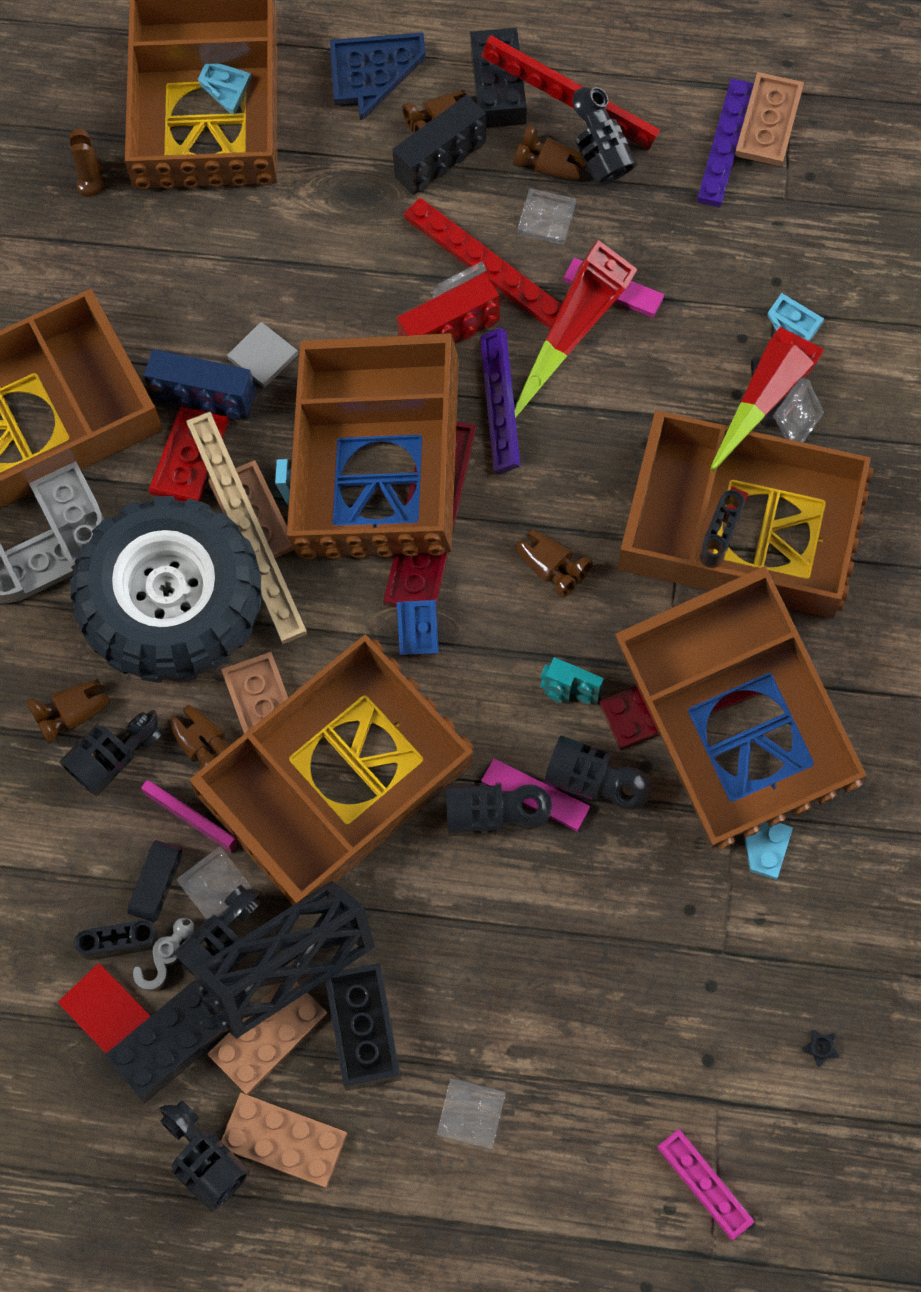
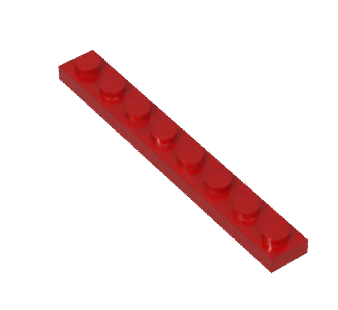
M490 35L483 49L482 58L574 109L572 102L573 94L583 86ZM608 101L606 110L610 119L617 120L624 136L637 145L649 150L660 129Z
M419 198L404 212V219L478 275L485 272L496 289L547 328L551 329L562 305L422 198Z

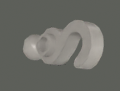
M178 919L173 926V935L171 937H162L155 942L153 958L158 975L153 981L144 980L141 968H134L133 977L135 983L141 989L154 992L165 985L168 979L166 966H171L178 962L172 953L180 946L183 939H188L195 931V925L191 919ZM186 921L191 922L189 925L185 926Z

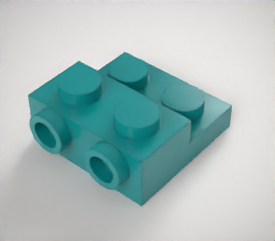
M554 657L551 665L546 664L541 673L540 679L542 681L540 688L545 689L544 693L547 694V697L555 702L562 703L563 701L569 704L572 695H575L579 701L585 704L594 703L597 705L601 698L604 678Z

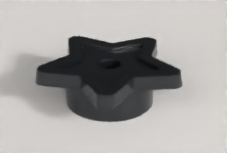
M811 1030V1042L803 1047L802 1051L813 1055L818 1067L827 1058L839 1057L833 1044L835 1040L834 1033L821 1035L817 1031ZM819 1045H822L824 1049L820 1050Z

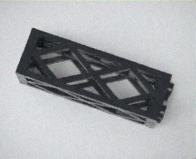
M331 881L200 964L192 971L196 979L193 985L204 1001L201 1003L203 1011L209 1018L214 1017L218 1026L223 1032L228 1031L236 1039L375 948L364 906L334 881ZM321 914L311 929L289 933L300 915ZM280 926L273 937L260 939ZM341 944L331 962L309 964L320 948ZM355 944L358 945L357 948L351 951ZM278 950H286L275 957ZM262 952L252 968L228 973L239 954ZM296 959L292 966L284 967L285 965ZM219 965L215 973L212 974L210 970ZM311 977L291 990L298 979ZM281 983L271 1002L247 1005L258 988ZM250 1017L242 1023L241 1018Z

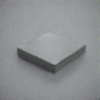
M260 322L227 357L237 367L250 369L253 380L265 388L298 355V351L264 323Z

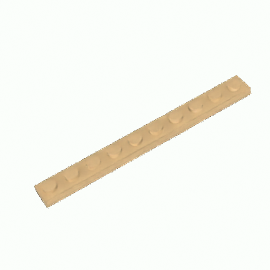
M211 412L186 421L226 515L238 525L240 532L249 540L256 554L262 580L261 595L282 644L307 635L305 626Z

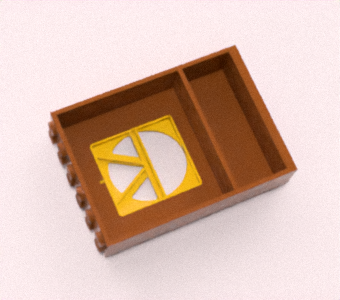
M130 0L125 163L133 188L144 190L160 187L170 189L186 186L194 188L197 186L219 187L221 185L243 186L245 184L268 185L270 183H277V10L275 0ZM205 64H222L251 73L252 79L239 105L242 113H236L235 115L171 116L175 105L182 97L194 90L203 88L199 85L198 78ZM242 124V128L236 140L230 143L218 125ZM172 126H194L182 145L177 144L170 130ZM205 126L208 127L222 148V151L215 154H194L189 152Z
M92 289L86 290L0 330V414L3 420H0V430H6L0 438V456L14 439L23 457V460L18 462L0 463V508L33 493L29 483L76 461L81 470L163 431L155 406ZM11 393L33 394L45 400L52 408L55 416L54 431L48 443L39 452L32 454L3 395Z
M655 410L620 550L618 570L711 591L764 567L770 543L790 560V563L787 565L767 567L785 607L834 619L837 610L842 611L849 591L847 584L853 571L854 562L852 560L858 547L859 538L857 536L863 523L864 515L862 512L866 506L869 494L867 488L871 482L874 469L869 467L871 457L751 431L725 460L711 472V465L730 426ZM731 486L749 493L748 496L769 495L754 563L751 564L742 560L728 548L720 566L709 568L703 565L700 560L703 540L722 494L729 491ZM779 498L791 502L801 511L800 514L774 520ZM723 522L717 534L721 537L723 533ZM808 523L810 529L809 544L804 553L800 555L773 531ZM708 549V551L712 554L719 553L715 549Z
M366 634L189 779L193 791L235 838L238 844L292 906L331 881L336 883L446 789L447 784L453 783L472 766V749L474 747L465 736L460 738L454 731L455 726L452 721L446 716L442 718L437 713L435 703L428 696L424 698L418 692L419 687L411 677L406 679L400 672L402 669L396 660L392 657L388 659L382 653L384 649L375 638L370 640ZM359 721L360 724L350 749L333 728L344 723ZM371 724H376L389 733L397 747L395 752L359 758ZM323 736L377 795L375 798L359 804H341L326 798L319 791L312 780L310 765L314 749ZM397 763L396 773L388 787H384L368 769L370 767Z

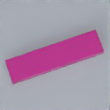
M576 258L572 260L564 276V282L572 283L583 261ZM630 281L615 303L654 318L664 299V294Z
M494 758L481 780V783H486V786H494L495 782H501L502 791H514L518 787L528 784L541 787L551 798L552 812L549 818L578 832L590 809L589 805ZM527 799L522 803L534 811L538 809L537 803L533 799Z
M146 781L141 787L147 797L229 852L233 853L238 846L232 835L151 781Z
M680 1129L657 1146L659 1152L731 1241L755 1222Z

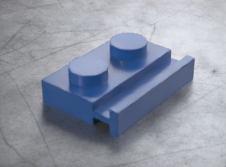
M436 600L397 602L400 655L439 653Z

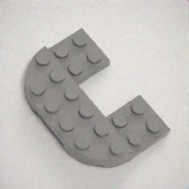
M76 461L29 483L52 529L7 551H4L0 543V603H12L23 600L73 576L76 567L74 562L81 546L90 541L93 536L92 530L104 520L97 501Z

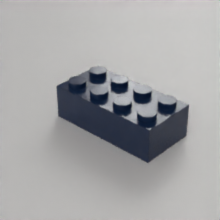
M152 349L144 373L151 398L158 403H173L190 409H201L212 414H225L232 419L249 418L256 395L250 369Z

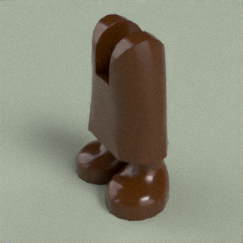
M465 90L424 101L422 103L423 110L420 111L411 103L402 105V113L409 130H413V133L427 124V121L430 122L467 95Z
M530 124L525 131L522 144L519 145L516 151L513 165L517 167L533 166L535 167V172L568 180H579L582 174L580 168L586 165L581 153L549 137L545 143L541 142L537 137L536 127Z
M75 129L71 132L69 139L77 176L80 178L77 181L76 188L81 196L92 197L97 195L104 187L105 180L101 175L104 169L102 163L98 160L88 133L83 129Z
M531 529L526 536L535 547L532 548L524 541H519L514 547L515 550L545 583L552 581L556 585L555 593L561 599L567 597L574 591L576 582L580 584L586 578L593 566V561L587 557H583L577 562L570 560L573 556L572 551L540 532ZM559 569H563L569 575H563L561 572H559Z
M99 679L84 682L50 695L53 702L49 704H41L34 698L26 701L48 745L55 742L59 731L67 728L70 732L99 713L110 703L106 693L87 699L102 689ZM58 713L60 714V717L54 720H48L51 717L57 715Z
M187 705L182 710L193 725L186 729L175 716L168 720V724L192 762L200 761V771L215 759L210 754L212 750L219 755L232 743H225L223 741L225 734L201 712Z

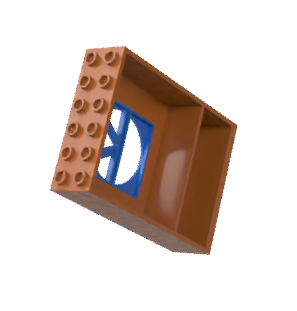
M451 334L300 341L287 537L298 557L314 559L327 556L328 558L337 559L341 556L364 558L367 555L390 557L393 554L416 556L418 553L442 555L445 552H452L459 358ZM376 442H389L401 446L412 456L417 467V473L342 475L344 466L356 451ZM390 484L417 485L414 495L406 506L402 505ZM366 485L354 505L349 508L342 498L340 488L342 486ZM379 485L395 514L383 519H368L359 516Z
M766 566L615 634L618 647L712 848L718 846L719 850L734 844V838L743 834L744 839L759 833V826L768 823L769 827L775 826L785 821V815L793 812L797 816L812 808L810 804L817 800L821 805L834 799L837 796L836 792L843 789L845 793H848L863 785L862 780L867 775ZM744 690L759 692L774 700L784 711L782 715L711 747L708 746L706 727L709 715L713 707L730 693ZM789 724L792 730L791 751L787 752L765 737L764 734ZM751 741L784 763L783 767L768 778L749 780ZM740 746L738 774L733 776L716 762L715 757Z

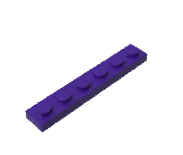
M732 78L730 80L697 203L721 208L754 83Z
M502 328L480 336L493 469L499 475L520 467L507 333Z

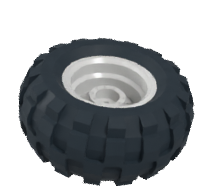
M174 496L154 497V501L138 504V501L121 507V513L112 519L106 517L92 530V538L81 546L74 562L76 567L74 576L71 578L70 597L74 607L75 618L84 638L94 652L98 653L108 662L109 666L123 674L130 673L136 675L142 681L161 683L162 680L176 679L178 682L196 679L197 674L210 668L213 671L229 661V656L237 648L243 647L252 633V626L256 617L259 616L262 601V580L256 554L249 540L242 535L238 525L223 513L218 514L212 511L208 504L194 499H187L186 502L175 500ZM177 562L180 566L176 569L171 567L170 564ZM153 569L148 576L144 575L145 570ZM195 580L198 581V586L190 587ZM168 590L173 591V594L169 593L168 597L164 596V593H168ZM141 595L146 598L143 601H138L136 597ZM181 606L189 607L191 609L187 612H183L181 610ZM164 611V617L162 619H157L156 617Z

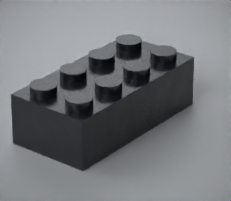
M517 27L470 31V51L476 104L486 113V128L526 124L527 105L524 81L481 57L490 35L520 51Z
M465 95L392 149L395 178L412 195L418 191L425 190L433 180L444 176L456 163H461L468 154L480 149L485 144L486 113L468 95Z
M377 963L341 970L326 979L345 1090L350 1091L401 1081L381 964Z
M195 981L186 986L105 1054L110 1063L144 1104L229 1033L228 1031L223 1032L218 1026L214 1017L209 1018L203 1011L201 1003L204 1001L193 985Z

